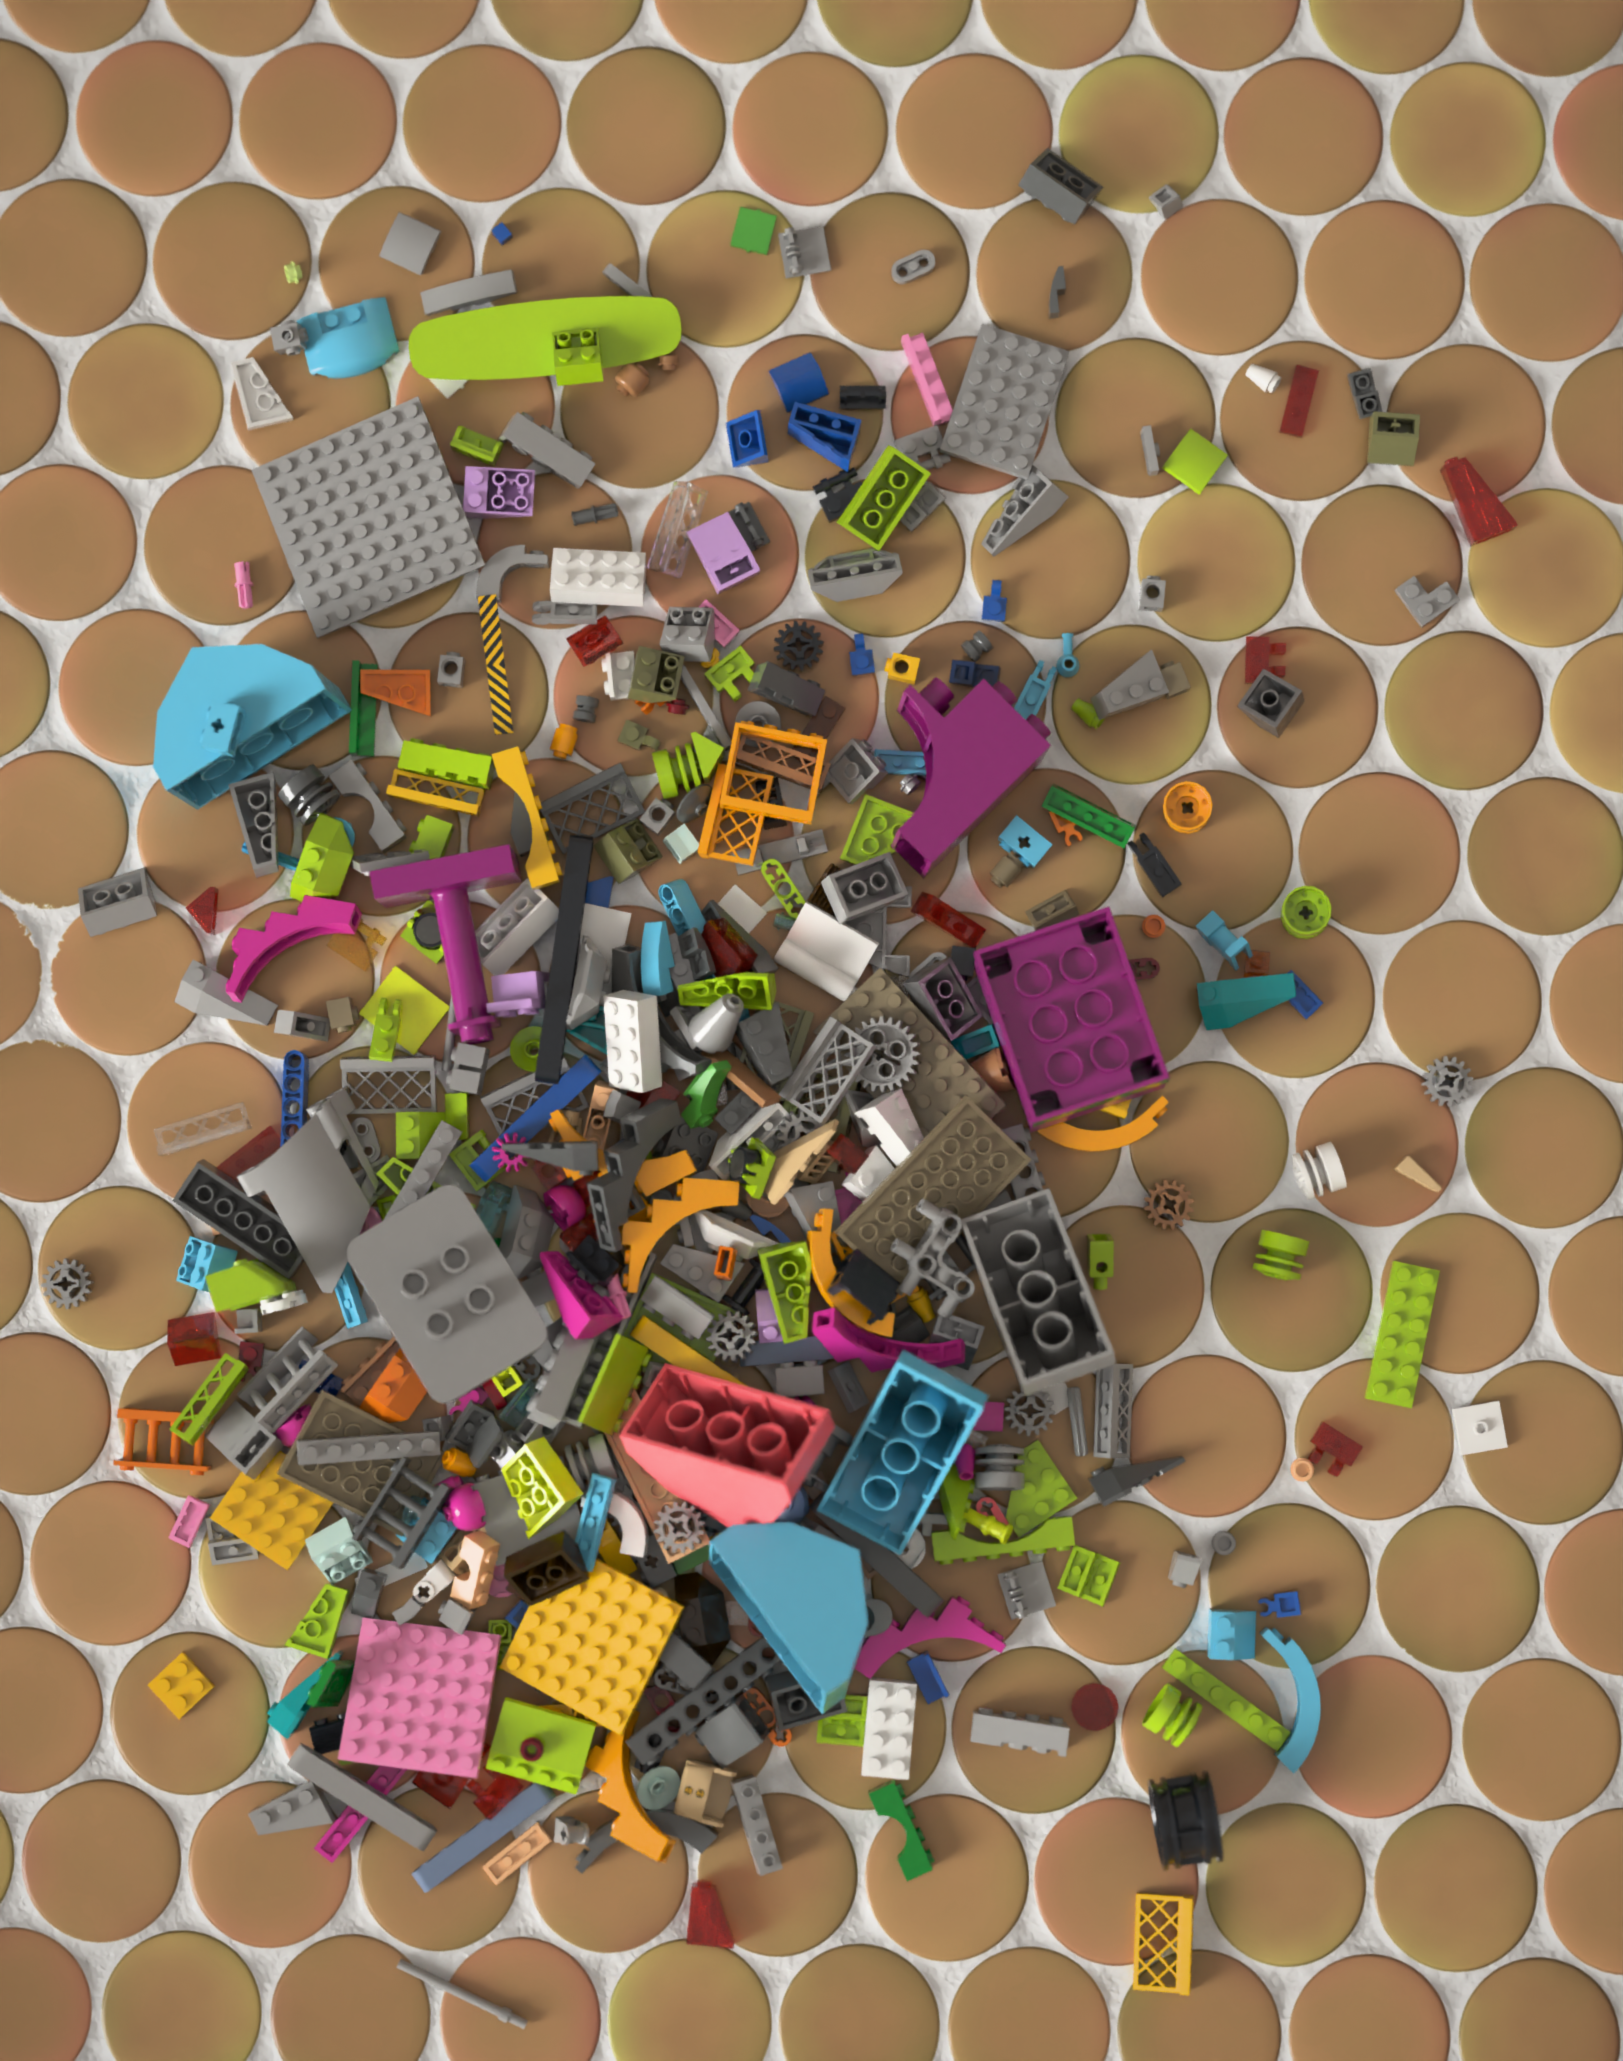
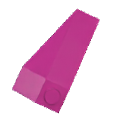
M546 1251L539 1254L563 1322L575 1339L594 1338L623 1319L622 1314L606 1295L601 1297L593 1289L594 1286L578 1275V1271L569 1264V1261L559 1251Z

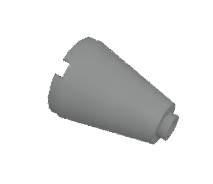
M726 994L694 1015L688 1025V1032L691 1031L693 1043L708 1053L714 1054L716 1051L725 1052L731 1045L744 1009L742 1000L737 995Z

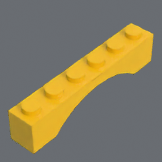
M517 746L491 754L499 779L509 785L520 796L530 816L532 844L525 867L532 889L536 890L559 883V876L563 875L559 862L554 863L552 854L556 853L552 840H547L545 832L549 831L546 818H541L539 809L543 808L539 795L534 796L532 787H536L532 773L528 774L525 765L529 764L526 752H521Z

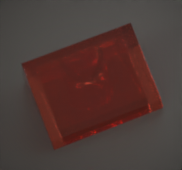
M215 1312L168 1320L167 1345L175 1366L222 1358Z

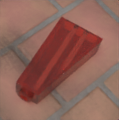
M1456 456L1444 462L1445 465L1440 469V472L1470 547L1513 531L1518 526L1515 519L1466 457L1458 459Z

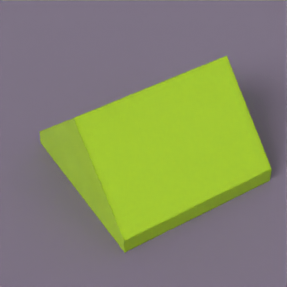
M693 732L691 736L705 784L710 783L714 776L718 763L720 764L723 760L725 750L722 746L697 732Z

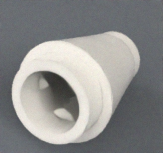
M1253 363L1246 372V376L1266 393H1274L1282 377L1278 376V372Z

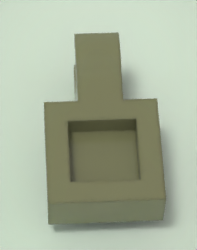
M626 720L617 740L640 751L642 745L657 751L661 743L659 742L660 740L647 736L648 728Z

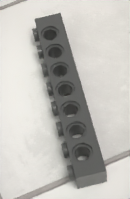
M764 1636L760 1637L709 1676L698 1690L688 1692L625 1740L642 1765L654 1763L660 1758L658 1753L665 1748L669 1751L679 1743L677 1739L683 1734L689 1736L698 1729L696 1724L703 1719L707 1722L717 1714L715 1710L722 1704L724 1707H727L736 1700L734 1695L741 1690L745 1693L755 1685L753 1681L759 1676L762 1678L768 1676L774 1671L772 1666L777 1662L783 1664L775 1651L771 1660L766 1661L763 1659V1649L771 1647ZM748 1661L753 1662L755 1665V1671L751 1675H746L743 1671V1665ZM728 1676H734L736 1679V1686L733 1689H727L724 1686V1680ZM710 1690H714L718 1696L716 1702L712 1704L707 1703L705 1700V1695ZM690 1705L698 1707L699 1712L695 1718H689L686 1715V1709ZM672 1719H677L680 1724L679 1730L674 1733L669 1732L667 1723ZM652 1734H658L661 1738V1742L657 1747H650L648 1744V1738Z

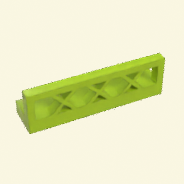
M225 1353L169 1430L193 1446L249 1370L247 1365ZM228 1360L234 1366L226 1376H223L221 1368ZM220 1381V1385L215 1392L209 1395L208 1386L210 1383ZM206 1400L204 1407L195 1415L194 1405L199 1401ZM192 1420L185 1433L177 1429L183 1421Z

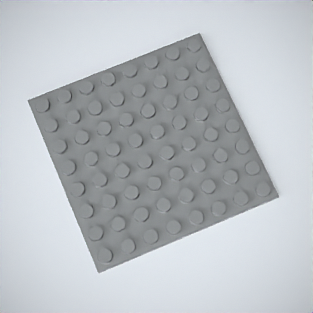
M415 397L252 469L317 638L486 566L419 397Z

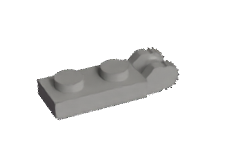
M536 601L533 603L532 609L536 612H542L541 614L536 613L532 617V621L536 625H547L549 623L597 624V604Z

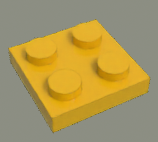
M184 1652L176 1657L148 1684L149 1688L178 1719H181L215 1687Z

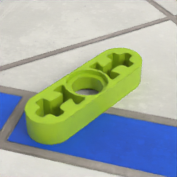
M774 858L766 859L761 865V872L788 914L792 918L797 919L798 912H792V903L790 900L785 903L784 899H788L796 893L798 896L794 897V900L797 904L802 903L804 905L806 901L781 863ZM768 863L778 866L776 868L778 876L782 873L785 875V877L778 879L775 884L771 882V880L775 879L773 874L765 872L768 869ZM781 882H788L791 885V891L787 895H782L778 892L777 888Z

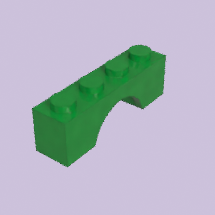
M893 1779L868 1790L877 1815L892 1817L899 1821L905 1829L907 1835L906 1843L902 1851L897 1855V1860L906 1881L932 1871L931 1863H934L935 1860L930 1849L925 1850L922 1844L925 1837L921 1828H915L912 1820L916 1817L911 1806H906L902 1799L906 1797L901 1783L896 1785Z

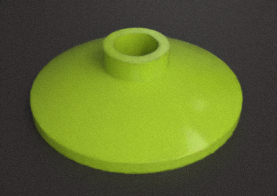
M531 1026L524 1028L511 1041V1058L522 1070L536 1071L538 1053L532 1055L531 1050L537 1048L539 1051L541 1027Z

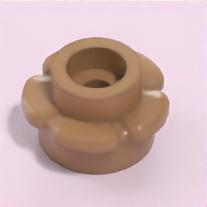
M677 355L659 356V363H657V365H662V370H675L676 365L680 364Z

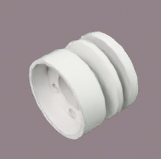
M1331 1142L1315 1147L1316 1158H1313L1308 1150L1303 1151L1304 1161L1299 1153L1292 1154L1294 1176L1307 1200L1314 1199V1190L1319 1197L1323 1196V1184H1326L1330 1192L1347 1187L1343 1167Z

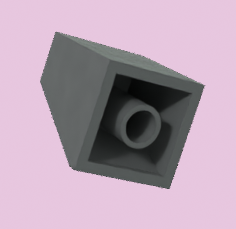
M742 1693L730 1705L718 1710L717 1714L709 1721H703L697 1726L698 1729L695 1731V1737L700 1745H705L709 1750V1756L715 1765L719 1764L723 1769L763 1743L770 1730Z

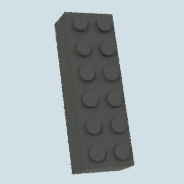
M205 1159L196 1163L172 1201L286 1278H292L304 1262V1259L274 1206L257 1194L248 1197L239 1182Z

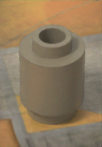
M1009 853L1007 856H1003L990 872L993 876L990 880L999 888L1003 886L1008 888L1022 871L1021 867L1024 864Z

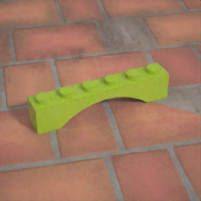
M1071 1515L1048 1518L1029 1534L1007 1541L1005 1544L975 1540L960 1532L956 1540H953L949 1529L931 1531L934 1561H939L940 1565L954 1563L953 1559L963 1558V1562L977 1561V1556H986V1559H997L1003 1553H1009L1010 1557L1024 1555L1023 1551L1033 1550V1554L1047 1553V1548H1056V1551L1070 1550V1546L1075 1545Z

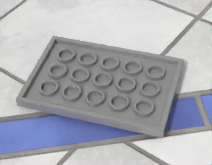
M982 323L939 452L1027 480L1069 351Z

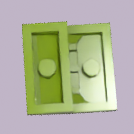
M1190 429L1162 469L1200 495L1228 454Z
M1074 1545L1057 1589L1104 1607L1121 1562Z
M846 1695L847 1712L818 1720L816 1743L863 1747L868 1697Z

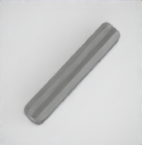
M1069 1387L1067 1388L1074 1451L1076 1456L1088 1455L1080 1388Z

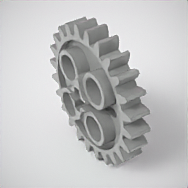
M880 1016L878 1023L872 1017L870 1020L871 1025L863 1021L862 1026L864 1029L855 1027L856 1033L875 1045L877 1050H885L886 1055L900 1061L901 1065L898 1066L889 1059L881 1058V1055L877 1052H873L871 1055L872 1062L867 1066L864 1065L855 1081L861 1082L864 1080L863 1088H867L872 1084L871 1089L876 1092L879 1086L883 1093L886 1092L887 1086L891 1091H895V1084L902 1088L904 1087L902 1080L910 1082L911 1078L908 1074L917 1073L912 1067L913 1065H920V1062L915 1060V1056L921 1055L920 1052L915 1051V1048L920 1043L912 1042L916 1034L908 1035L910 1027L906 1026L902 1029L903 1021L899 1020L894 1025L893 1017H890L886 1023L885 1017ZM877 1032H881L883 1035V1042L879 1045H876L873 1039ZM898 1043L904 1049L900 1056H896L893 1050L894 1046ZM864 1044L855 1047L856 1056L864 1053L866 1050ZM849 1052L844 1054V1056L851 1057V1054ZM886 1064L892 1067V1074L888 1077L882 1073V1069Z

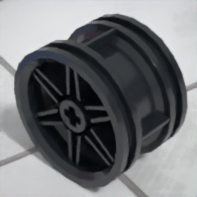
M1202 1771V1776L1197 1777L1195 1772L1187 1776L1168 1779L1161 1777L1159 1783H1155L1153 1779H1148L1151 1816L1163 1871L1169 1870V1865H1174L1175 1869H1180L1181 1866L1205 1862V1864H1211L1212 1858H1216L1218 1863L1223 1862L1220 1823L1208 1771Z

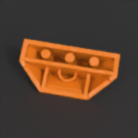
M401 1348L389 1362L359 1407L387 1423L408 1420L428 1392Z

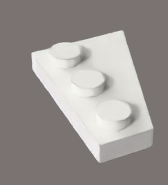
M253 357L231 362L248 430L293 420L292 415L286 409L281 398L276 394Z

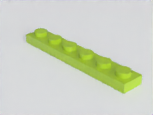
M1174 1648L1162 1665L1164 1670L1277 1752L1291 1732L1176 1648Z

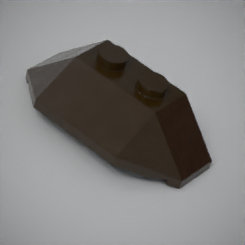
M699 1572L677 1575L674 1577L675 1602L685 1606L679 1618L681 1638L713 1665L731 1640L724 1592Z

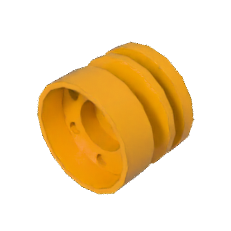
M1186 781L1176 784L1168 791L1164 798L1163 814L1170 828L1178 833L1191 834L1198 832L1208 823L1212 811V801L1210 794L1203 786L1195 782ZM1182 805H1192L1191 810L1193 813H1182Z

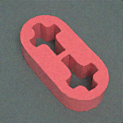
M982 1497L977 1501V1512L988 1516L986 1511H980L982 1508L981 1503L983 1501L987 1504L991 1502L993 1506L990 1509L997 1521L1004 1522L1005 1525L1009 1524L992 1498Z

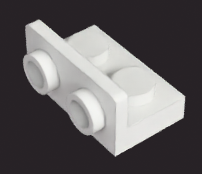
M634 651L605 652L606 658H602L603 672H607L608 681H604L605 695H610L611 701L628 699L635 662Z

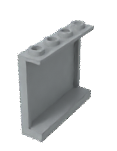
M559 1456L558 1458L565 1466L563 1456ZM499 1470V1475L492 1478L489 1477V1474L475 1478L476 1483H473V1490L479 1491L484 1504L486 1515L482 1516L483 1522L486 1521V1533L500 1543L496 1566L505 1564L507 1556L563 1530L575 1541L581 1519L577 1502L558 1520L528 1539L525 1532L528 1530L524 1518L520 1519L517 1511L520 1510L516 1497L511 1496L502 1471Z

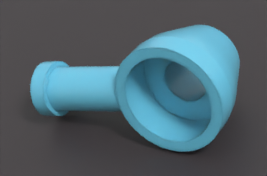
M1063 633V655L1058 659L1056 668L1061 676L1070 678L1077 674L1080 664L1078 659L1072 654L1073 633ZM1065 661H1071L1073 663V667H1065Z

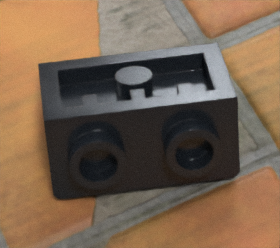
M589 1234L574 1252L569 1250L566 1252V1255L571 1259L569 1264L577 1271L582 1270L586 1274L585 1280L594 1287L597 1284L605 1288L623 1267L606 1249L600 1248L599 1242Z

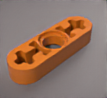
M752 1687L745 1693H742L746 1699L748 1698L747 1693H756L758 1695L756 1701L759 1705L762 1702L766 1704L758 1709L757 1714L760 1716V1713L764 1710L771 1711L774 1718L770 1723L765 1724L767 1728L772 1727L776 1723L773 1708L761 1690L757 1687ZM749 1702L753 1709H756L757 1706L754 1702ZM774 1728L768 1734V1737L776 1746L783 1747L791 1741L792 1731L790 1728L785 1730L787 1732L785 1741L775 1738L777 1732Z

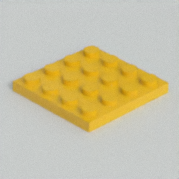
M279 1451L255 1480L241 1471L210 1519L286 1570H289L305 1547V1539L313 1535L334 1503L279 1476L277 1472L286 1457L285 1453Z

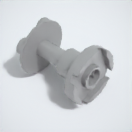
M834 1425V1430L802 1482L808 1487L812 1488L814 1486L823 1492H826L828 1484L816 1477L825 1457H831L837 1444L849 1447L853 1440L852 1435Z

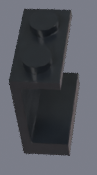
M855 1249L843 1259L827 1292L834 1297L844 1289L872 1311L866 1322L871 1325L877 1320L882 1321L889 1312L887 1309L888 1305L898 1295L896 1290L900 1282L858 1249Z

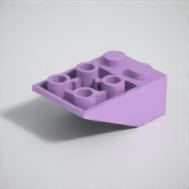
M466 466L463 501L466 517L491 519L533 516L535 470Z
M728 512L686 532L717 594L760 573L761 570Z

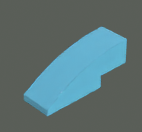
M666 921L647 922L644 926L641 946L643 993L662 996L673 992L669 968L675 966Z

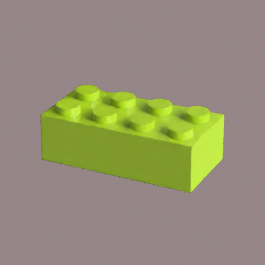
M888 445L837 523L880 551L931 473L896 448Z

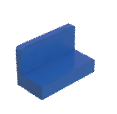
M928 1650L907 1661L927 1704L949 1696V1692Z

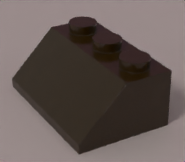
M563 1530L507 1556L503 1577L531 1607L589 1580L590 1576L578 1544Z

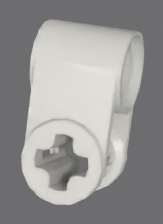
M441 1559L416 1584L413 1595L419 1602H428L441 1590H444L457 1575ZM420 1586L423 1588L428 1586L430 1588L428 1591L429 1597L426 1595L421 1597L419 1595L421 1592Z

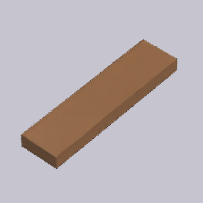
M727 1049L725 1052L716 1051L714 1054L702 1050L701 1055L711 1059L712 1063L727 1060L732 1068L726 1077L762 1108L779 1103L781 1096Z

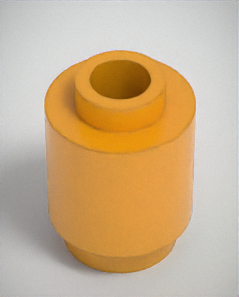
M560 723L559 728L555 730L550 746L553 756L561 759L572 756L578 737L576 734L577 728Z
M454 1447L445 1451L442 1456L443 1469L456 1475L471 1477L477 1470L473 1466L468 1454Z

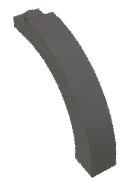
M644 1809L648 1817L662 1832L685 1841L701 1854L718 1837V1832L708 1824L673 1813L674 1810ZM617 1817L604 1823L589 1836V1841L585 1844L589 1850L587 1851L584 1848L576 1857L578 1863L575 1868L581 1874L607 1847L618 1841V1839L611 1836L613 1831L612 1824Z

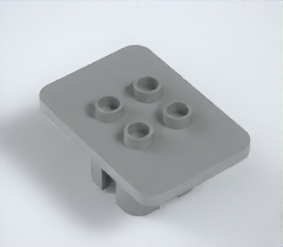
M444 1185L435 1189L357 1236L348 1246L347 1258L352 1269L429 1395L437 1402L447 1404L458 1400L538 1351L546 1341L547 1328L544 1321L468 1198L456 1186Z

